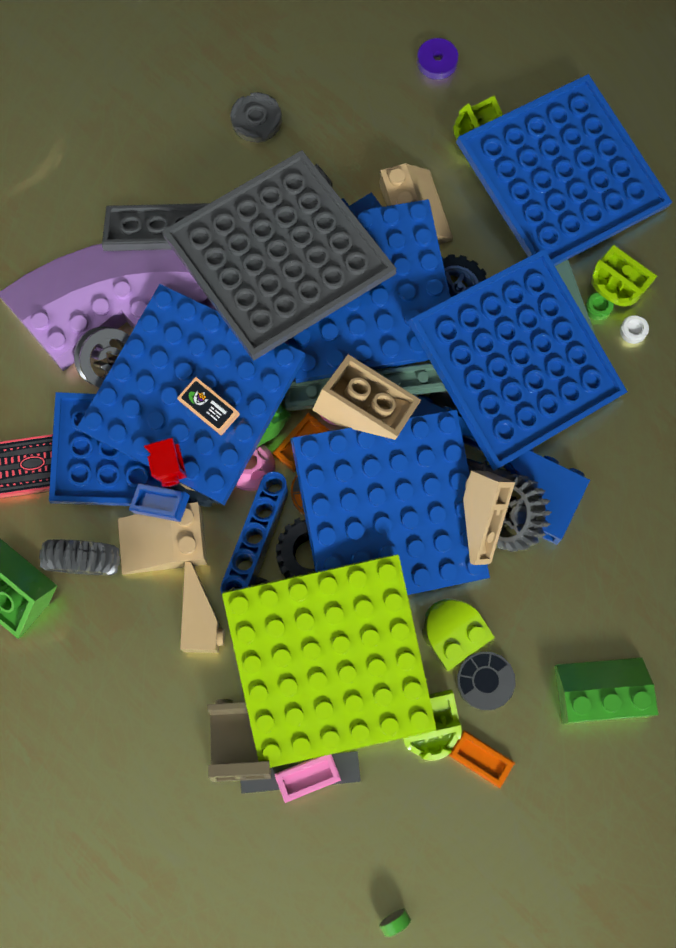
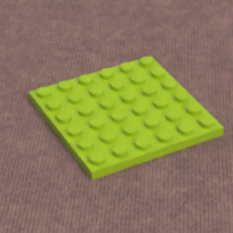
M399 554L222 592L259 762L269 761L270 768L437 731Z

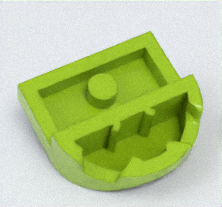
M495 96L472 107L470 104H467L459 111V116L453 126L456 140L459 136L503 115Z
M613 245L604 257L597 262L591 275V283L594 289L610 302L619 306H631L641 298L657 276Z
M442 599L434 603L425 613L426 619L424 629H422L423 638L447 671L495 638L479 612L461 600Z
M452 689L429 694L437 731L403 738L407 749L421 756L422 759L437 760L449 755L458 739L460 740L462 728Z

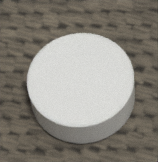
M638 315L628 316L620 326L621 337L631 344L640 343L649 332L647 321Z

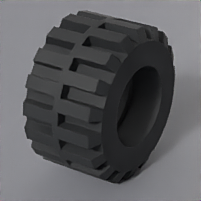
M300 517L294 520L295 523L293 525L288 524L285 527V532L283 534L280 533L278 537L279 543L276 544L277 563L285 578L316 572L315 569L301 566L295 557L297 548L303 542L309 540L306 519L301 520Z

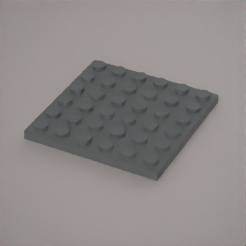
M302 150L162 231L166 241L253 361L396 274V267Z

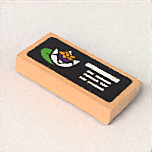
M197 377L177 397L184 406L220 436L240 415L235 408Z

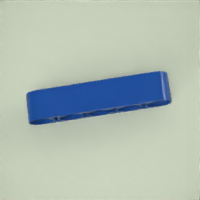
M268 472L260 482L222 580L221 594L233 587L244 588L255 585L288 497L286 479L279 472ZM274 484L282 486L277 492H270L268 490ZM268 509L272 511L271 515L266 518L258 516L262 510ZM253 535L262 536L261 541L256 544L248 542L249 538ZM243 561L252 562V566L247 570H240L238 568L239 564Z

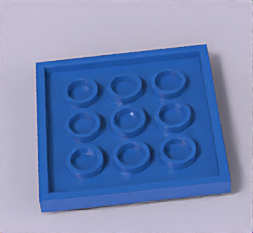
M55 393L49 489L50 504L130 506L138 483L165 488L159 480L152 477L150 467L76 429L96 394Z

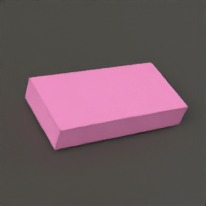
M332 754L310 759L274 774L285 803L341 781Z

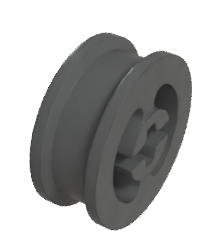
M106 326L96 327L84 333L78 340L74 350V364L79 375L86 382L100 388L118 357L115 355L120 353L119 349L110 346V340L115 339L123 348L130 335L121 330ZM106 353L114 355L107 358L108 363L103 361L93 363L97 368L105 371L104 376H97L91 367L90 355L91 358L96 360L105 359L107 357Z

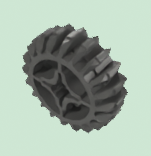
M502 475L501 477L515 482L513 490L519 493L521 498L517 499L511 495L497 547L510 552L527 550L530 546L539 543V537L546 535L542 527L550 525L545 520L546 516L552 513L545 508V505L550 500L542 498L546 490L537 488L538 482L530 480L526 475ZM509 526L511 529H514L517 534H511L505 527Z
M47 540L42 543L39 559H41L40 567L44 570L68 574L113 575L117 573L118 565L120 564L119 549L116 546L82 540Z

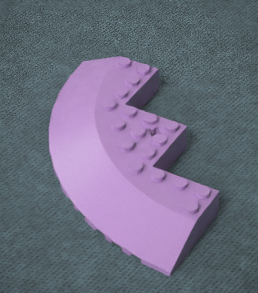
M102 243L92 245L59 257L25 274L0 291V298L62 371L74 363L75 346L80 337L90 329L101 326L118 329L126 322L134 329L159 284L216 310L173 249L103 251Z

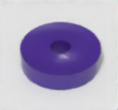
M433 38L420 46L417 65L423 75L431 79L440 80L449 77L456 70L458 51L450 41L442 38Z

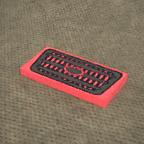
M53 434L0 442V498L49 491Z

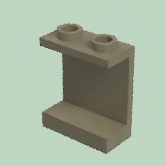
M219 699L215 701V704H208L211 720V765H208V777L211 782L272 779L270 762L258 761L246 702L233 703L231 699Z

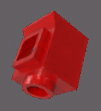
M173 438L144 446L151 455L147 456L151 475L156 480H159L163 487L174 486L179 483L180 479L187 478L180 445L175 444Z

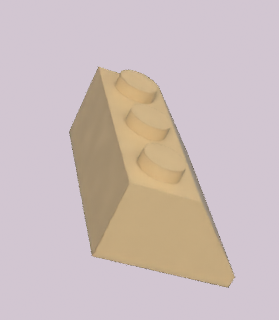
M407 163L380 170L379 186L386 206L429 199L438 243L443 244L453 241L430 170Z

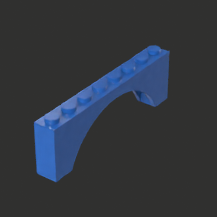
M418 395L416 397L421 399L411 417L452 411L453 409L449 407L441 408L433 404V401L427 396ZM458 416L463 443L482 451L464 419ZM531 449L503 467L511 471V474L526 475L530 480L538 482L537 488L546 490L542 498L550 500L545 505V508L552 513L545 518L550 525L542 527L546 535L541 538L558 545L573 518L590 479L586 478L583 472L574 468L567 469L559 465V461L550 456L542 457Z

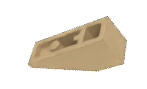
M471 471L465 485L466 490L463 500L470 563L473 565L491 564L515 485L514 481L489 471Z
M185 562L180 649L183 652L219 653V646H224L225 630L220 628L218 618L195 567L191 562Z

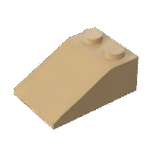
M348 354L321 390L312 410L335 425L396 440L421 399Z
M198 502L187 503L181 522L140 514L118 518L123 575L185 567V562H191L193 566L207 565L203 513Z

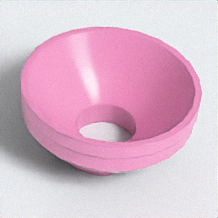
M262 444L255 449L253 455L257 458V464L252 469H244L235 486L238 489L244 491L258 490L264 475L275 471V459L272 452L265 445Z

